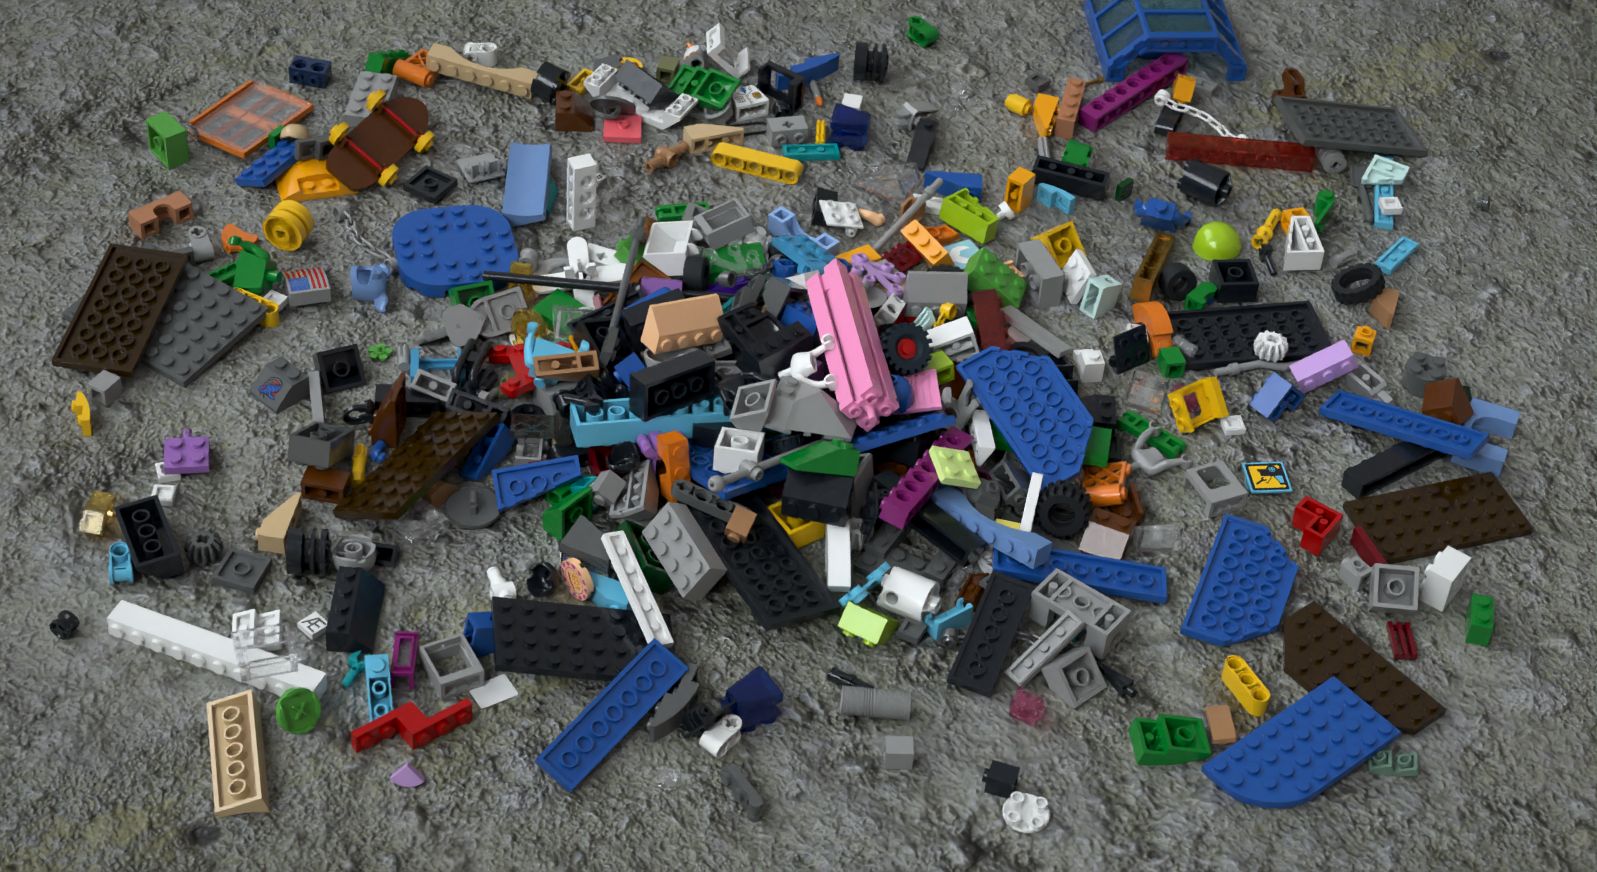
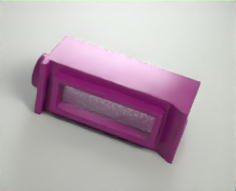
M395 631L390 670L391 688L396 686V676H409V689H414L419 653V632Z

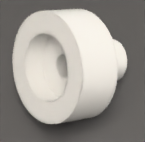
M1005 201L998 205L1001 209L996 214L999 220L1005 217L1011 220L1016 216Z

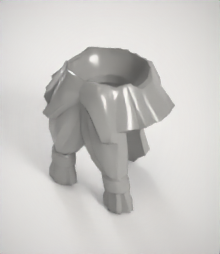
M971 379L967 380L958 400L952 397L951 387L943 389L940 396L942 409L933 410L931 414L944 413L947 409L956 418V424L939 428L941 431L947 432L951 426L961 430L970 424L969 419L979 406L976 399H972L969 404V394L973 387Z

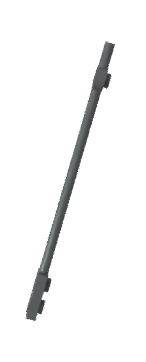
M643 216L638 218L630 242L631 247L610 326L598 361L599 367L604 369L609 361L613 362L617 352L616 348L620 341L617 334L621 310L625 302L639 244L643 245L647 233L644 232L646 219Z

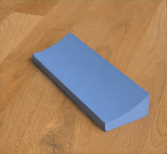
M510 143L502 214L508 220L510 227L546 220L553 151L551 143L541 145Z

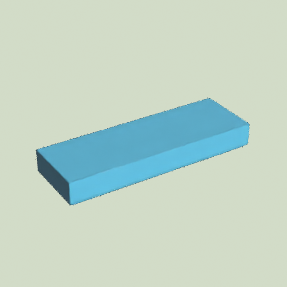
M1402 236L1374 264L1380 267L1383 273L1390 276L1418 250L1419 244Z

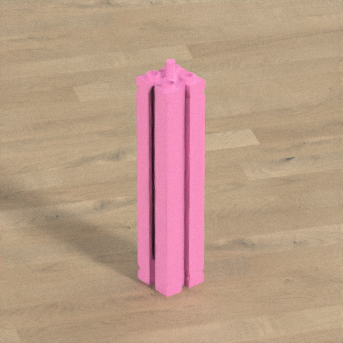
M835 258L824 267L825 273L823 275L816 273L805 284L808 288L807 291L820 339L825 334H831L834 338V349L831 351L826 350L824 354L830 374L837 378L838 388L834 391L837 402H839V409L850 419L855 418L856 424L868 432L880 423L879 417L881 415L888 417L900 406L896 400L897 396L865 288L862 286L863 281L854 272L848 273L847 267Z

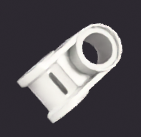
M468 42L464 46L462 57L469 61L472 57L471 62L493 67L498 63L497 46L490 42Z
M734 714L724 716L719 722L703 733L699 740V745L716 758L723 757L741 739V732L739 731L742 727L741 718Z

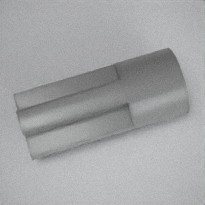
M1348 248L1331 257L1328 261L1329 265L1332 268H1337L1354 259L1353 254L1355 252Z
M408 344L398 346V369L406 372L410 370L411 363Z

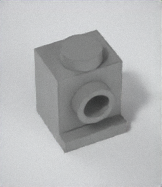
M1358 556L1352 559L1349 557L1343 559L1340 564L1339 578L1356 592L1370 585L1372 567L1367 565Z

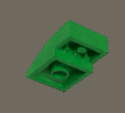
M1159 714L1156 720L1135 717L1128 729L1137 765H1176L1208 758L1212 754L1202 718Z

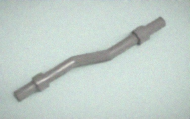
M1256 360L1241 364L1236 362L1228 364L1227 367L1214 369V375L1222 376L1229 374L1232 376L1242 371L1256 368L1288 371L1290 370L1289 365L1298 361L1288 363L1268 361L1267 363L1264 360Z

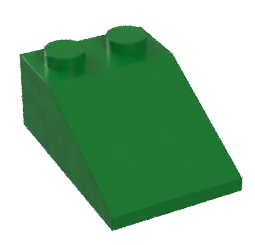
M832 438V441L823 440L780 457L779 462L797 471L856 477L860 450L854 448L852 443H847L843 439Z

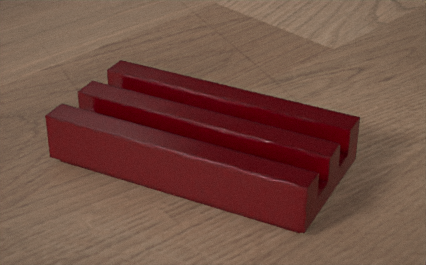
M1388 621L1386 629L1394 659L1416 660L1418 654L1410 622H1405L1404 625H1401V622L1396 621V624H1393L1392 621ZM1394 631H1397L1399 644L1403 654H1400Z

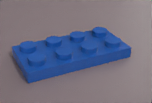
M281 140L273 149L266 151L263 157L255 160L253 165L242 170L241 174L235 178L237 186L266 187L298 161L294 159L295 141Z

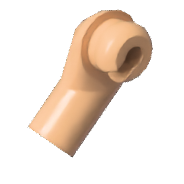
M862 208L858 209L860 218L867 220L874 226H881L885 222L883 214H877Z

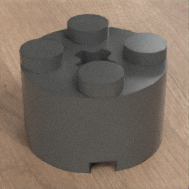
M1414 352L1413 356L1407 360L1401 380L1403 388L1405 386L1408 389V393L1415 397L1424 398L1425 385L1427 383L1445 379L1447 373L1445 360L1442 357Z

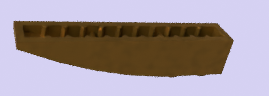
M1156 232L1134 277L1130 299H1134L1138 303L1150 301L1158 284L1159 275L1167 262L1175 236Z

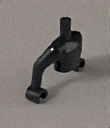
M716 370L715 377L719 382L715 385L714 392L723 401V414L729 416V412L734 405L738 387L747 385L746 383L750 381L762 382L776 379L777 388L779 380L776 377L768 378L754 371L737 373L727 377L722 371Z

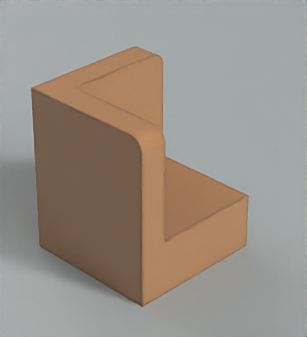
M910 195L901 204L899 218L918 198ZM926 202L904 226H907L914 219L920 224L924 221Z

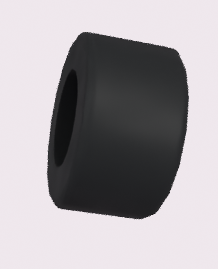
M688 256L683 267L684 289L706 291L710 282V263L708 258Z
M1172 263L1166 266L1160 273L1158 285L1169 299L1182 301L1186 299L1187 294L1196 288L1197 278L1186 265ZM1181 278V281L1177 285L1173 286L1175 281Z

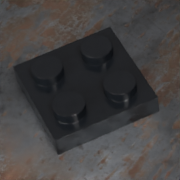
M426 165L403 184V190L432 204H436L458 185V181L456 178Z

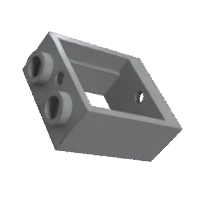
M737 198L694 216L697 229L701 231L703 239L712 251L755 232L753 226L755 219L752 213H748L745 204H741ZM739 217V219H737V220H735V221H733V222H731V223H728V224H726V225H724V226H722V227H720V228H717V229H715V230H712V229H714V228H716V227H719V226H721V225H723V224H725V223H727V222H730V221H732V220H734V219H736V218Z
M463 633L419 646L420 663L441 700L484 686V669ZM460 654L467 669L440 677L433 662Z

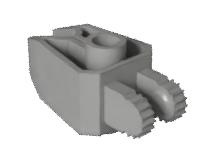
M925 101L906 102L902 109L895 112V117L898 119L893 121L892 125L897 129L907 128L913 133L920 118L935 121L937 117L934 114L939 109Z

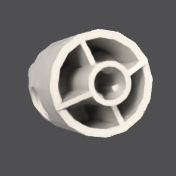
M898 566L892 568L890 575L885 574L881 581L883 591L878 596L877 606L921 623L925 622L926 615L930 613L936 615L942 603V598L939 597L940 584Z

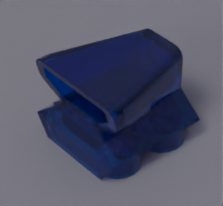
M836 103L830 120L831 133L828 143H838L839 148L846 146L853 151L865 150L871 129V114Z
M762 666L755 668L726 690V695L719 698L721 708L733 700H737L730 706L732 711L728 714H734L741 718L742 727L739 731L752 732L758 723L771 724L776 720V716L782 714L776 704L782 702L783 693Z

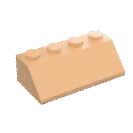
M715 293L650 305L640 341L654 354L721 342L723 333L717 318L723 315L719 295Z

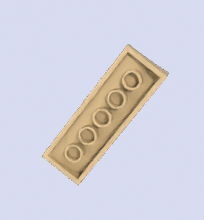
M252 689L206 703L215 814L218 818L241 813L270 812L261 710L257 697Z

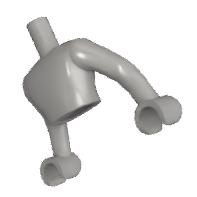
M1150 421L1149 428L1138 437L1131 451V458L1134 461L1131 463V472L1141 469L1147 475L1153 476L1173 466L1180 465L1183 470L1190 469L1193 466V460L1188 461L1187 454H1183L1181 458L1164 460V457L1156 448L1142 449L1149 437L1160 435L1161 427H1156V421Z

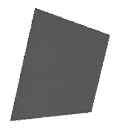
M614 54L594 60L592 71H595L602 63L613 68L622 65L617 55Z

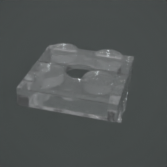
M423 497L399 520L386 519V522L412 545L421 541L425 546H428L429 539L435 542L439 535V530L448 526V518ZM414 514H420L423 516V519L421 521H412Z

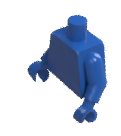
M1150 198L1147 203L1136 199L1133 207L1135 215L1142 217L1140 225L1173 233L1176 232L1177 226L1182 227L1187 223L1191 224V216L1193 215V212L1185 211V214L1182 215L1178 210L1177 204L1155 198Z

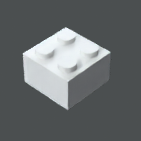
M722 427L714 447L713 470L720 471L721 473H733L739 471V465L744 459L754 461L755 463L761 462L764 453L765 433Z
M1447 546L1443 552L1439 551L1433 565L1430 563L1424 572L1426 579L1422 581L1419 590L1422 591L1419 600L1443 612L1462 588L1472 557L1450 546Z

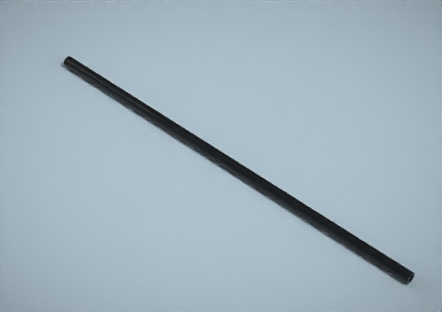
M485 270L483 272V281L492 280L494 282L613 293L619 292L621 284ZM682 289V294L686 299L716 293L719 295L720 302L726 303L735 296L734 293ZM758 296L756 300L758 302L757 306H764L763 296Z

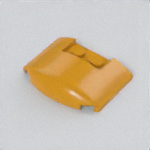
M316 158L297 161L275 179L281 201L292 200L298 202L357 194L359 191L353 192L330 174L326 169L327 159L319 161Z

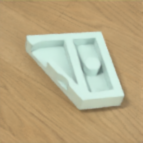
M1375 155L1361 179V184L1402 185L1409 173L1410 167Z

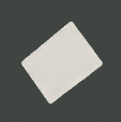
M505 674L484 681V686L469 691L481 709L518 695V692Z

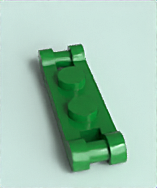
M1127 410L1122 417L1116 419V428L1120 431L1125 430L1138 438L1149 428L1150 421L1131 410ZM1162 428L1159 436H1151L1146 441L1147 444L1163 452L1168 459L1177 458L1179 453H1183L1187 449V445L1183 440Z

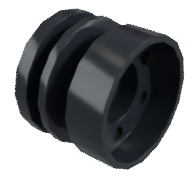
M856 41L853 69L854 80H865L868 72L871 73L872 81H875V74L879 73V82H884L889 59L887 44H882L881 52H879L878 43H875L873 51H869L868 42Z
M289 528L286 544L287 574L303 575L306 565H309L311 575H316L318 565L320 575L328 574L332 559V541L329 529H322L319 539L318 529H313L311 538H307L305 528Z

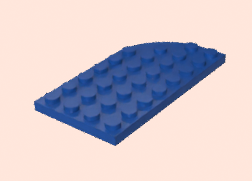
M1333 676L1202 765L1201 772L1226 794L1243 803L1263 808L1294 807L1312 800L1400 738L1401 731Z

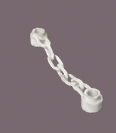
M1162 89L1156 93L1154 101L1158 106L1165 105L1175 111L1186 112L1208 122L1223 138L1233 143L1236 150H1245L1250 144V139L1246 135L1239 134L1236 137L1206 112L1172 101L1169 92ZM1178 106H1182V107H1185V108H1184V109H1178L1177 107H1178ZM1191 109L1196 111V114L1190 112L1189 110ZM1214 121L1218 126L1216 127L1211 122ZM1222 128H1223V129L1225 130V132H1226L1225 135L1221 132V129H1222Z

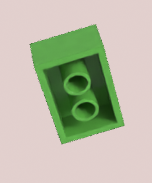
M984 246L969 258L964 272L968 274L967 289L972 293L986 291V305L996 314H998L1001 308L1009 305L1017 309L1027 283Z

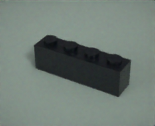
M1037 155L1032 168V172L1036 174L1034 182L1036 185L1044 183L1060 188L1068 193L1104 201L1109 188V172Z

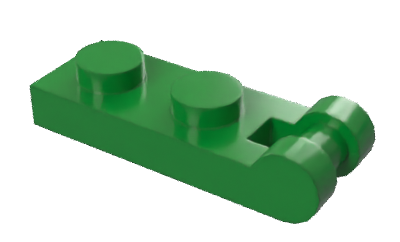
M708 202L694 203L710 210ZM688 203L657 206L654 210L657 222L682 221V216Z

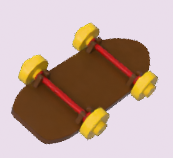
M379 89L376 93L373 91L366 100L368 102L365 105V108L372 112L348 134L350 126L346 122H342L340 125L336 124L329 133L331 135L328 141L335 146L327 157V171L353 192L365 190L377 181L383 188L388 184L392 185L397 180V173L400 170L395 165L413 148L421 154L424 150L428 151L434 144L433 140L436 135L430 130L426 132L428 127V110L422 101L406 97L386 100L384 102L383 100L387 93L382 89Z

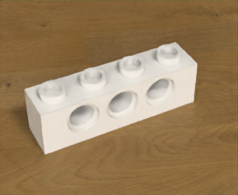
M590 153L567 158L566 220L573 231L595 227V218L598 217L596 203H598L596 188L598 187L597 172L599 171L597 161L593 160Z

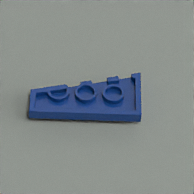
M578 455L492 470L499 513L582 478Z

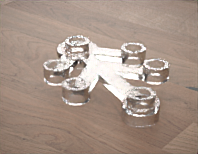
M736 242L730 243L727 251L734 257L737 264L718 257L717 252L712 248L703 250L701 257L709 256L712 258L709 261L710 266L714 264L736 273H744L745 269L748 268L740 252V245ZM731 247H736L737 251H732ZM749 250L746 260L757 269L762 265L758 258V252L756 250ZM753 254L756 258L752 259L749 257V255ZM752 271L747 272L750 275H754ZM768 271V273L764 274L763 276L766 277V280L768 281L771 278V276H773V274L770 271Z

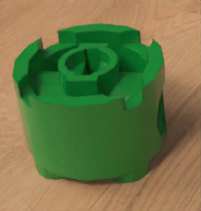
M1069 139L1061 161L1087 167L1094 147Z

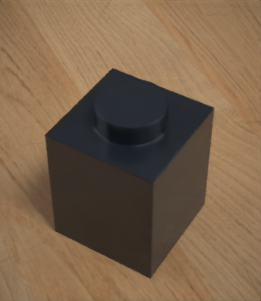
M992 760L990 769L985 768L982 778V782L986 783L984 792L1008 799L1011 793L1015 791L1020 767Z

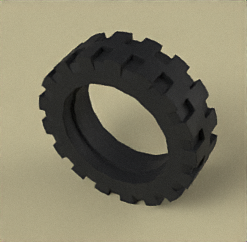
M1358 263L1355 266H1348L1347 269H1342L1339 274H1336L1334 276L1335 279L1331 281V288L1336 301L1349 306L1351 304L1359 305L1362 302H1369L1368 300L1375 299L1376 295H1380L1383 292L1382 289L1385 288V279L1381 268L1376 264L1371 265V263ZM1365 279L1370 280L1368 283L1361 287L1352 289L1346 288L1356 281Z

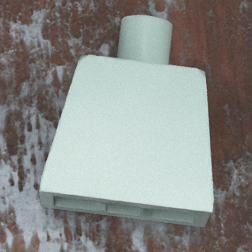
M1109 275L1089 278L1079 310L1092 319L1103 315L1116 305L1118 295L1123 291L1122 284Z

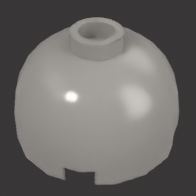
M352 534L349 535V539L343 541L342 537L337 539L331 546V557L337 570L339 566L362 567L369 572L375 564L377 555L376 545L372 543V539L368 536Z

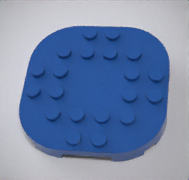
M456 205L420 209L404 215L393 227L392 247L398 263L400 280L408 289L415 288L417 291H420V295L441 298L445 297V291L452 288L485 282L483 281L484 270L517 273L518 251L510 224L502 214L491 208L479 205ZM492 281L494 292L507 286L505 282Z

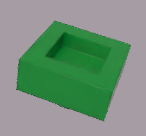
M280 125L268 134L269 150L273 149L281 141L280 134L284 126Z

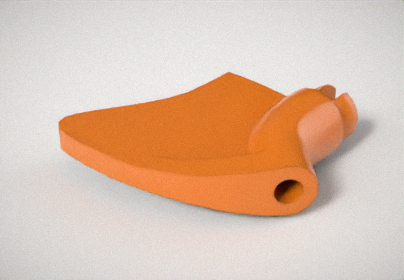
M227 224L221 233L222 246L227 253L244 250L241 246L228 244L231 236H239L242 238V241L247 240L254 244L259 240L258 235L246 233L233 224Z

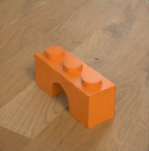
M675 430L656 435L658 456L662 458L666 467V473L659 475L661 495L673 503H677V500L670 493L674 481L683 479L691 482L688 439Z

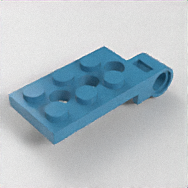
M799 234L797 237L780 235V237H772L771 245L798 264L797 272L799 274L819 270V274L823 275L825 273L824 267L836 258L827 249L820 247L817 242L809 239L807 235Z

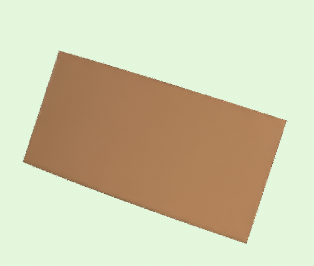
M1229 706L1205 707V715L1213 744L1227 745L1230 742H1237Z

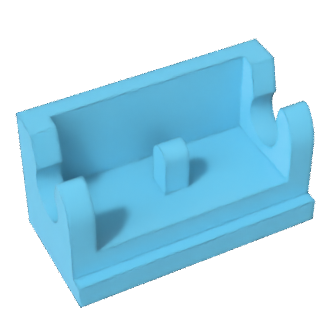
M962 597L957 600L956 607L932 618V613L926 615L924 622L927 625L926 631L937 641L941 639V631L943 629L955 628L958 630L970 624L974 606L968 603L964 608V599Z

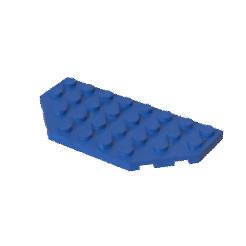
M990 346L956 365V369L965 383L968 379L972 380V393L1030 478L1033 472L1044 474L1040 493L1052 481L1056 484V481L1059 479L1065 482L1066 479L1072 480L1080 475L1094 419L1049 356L1029 355L1028 352L1018 350L1007 351L997 346Z
M1225 513L1182 624L1180 634L1225 647L1277 631L1298 571V565L1294 561H1290L1287 557V551L1279 541L1273 539L1271 531L1267 526Z

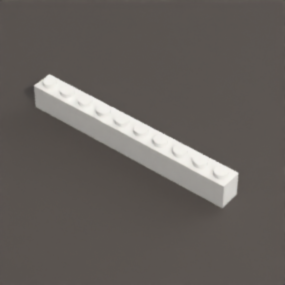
M121 600L107 617L109 634L116 638H122L136 645L150 648L155 652L164 653L177 660H183L197 667L211 670L219 675L233 678L238 682H244L258 689L275 693L280 697L290 688L303 687L314 692L320 700L328 689L326 672Z

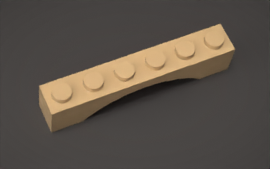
M433 43L426 57L425 69L531 99L533 96L531 93L533 78L537 80L539 76L536 73L537 71L522 67L500 69L482 66L463 58L451 47Z

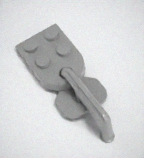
M520 286L480 298L470 308L463 304L447 308L442 314L445 327L434 331L424 329L417 336L416 343L421 345L448 336L454 346L462 347L465 346L470 338L475 340L478 336L494 338L527 327L528 323L532 322Z

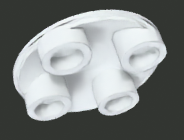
M1015 791L1011 793L1003 805L1002 814L1005 822L1012 829L1021 833L1041 831L1046 827L1050 819L1048 802L1041 796L1038 797L1033 794Z

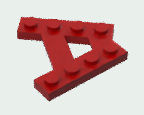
M555 343L574 350L571 343ZM517 344L515 346L497 345L493 347L488 356L490 364L511 363L516 377L500 384V389L503 394L512 399L537 388L533 384L535 378L528 375L530 368L524 362L525 344Z

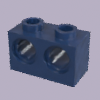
M296 55L289 66L290 83L325 89L332 78L331 61Z

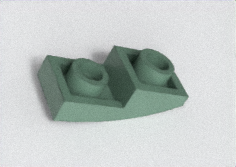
M1392 749L1381 750L1369 759V772L1397 777L1419 776L1418 753L1394 755Z

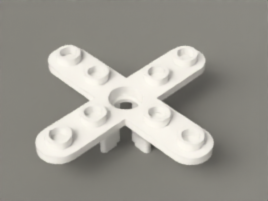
M574 237L567 243L570 266L564 267V272L540 275L576 279L575 276L579 274V279L619 283L622 280L626 264L619 263L596 267L594 262H589L585 239ZM583 273L587 274L585 279L583 278ZM532 285L533 290L538 294L552 293L557 288L561 291L573 290L576 300L591 311L595 310L592 298L594 291Z

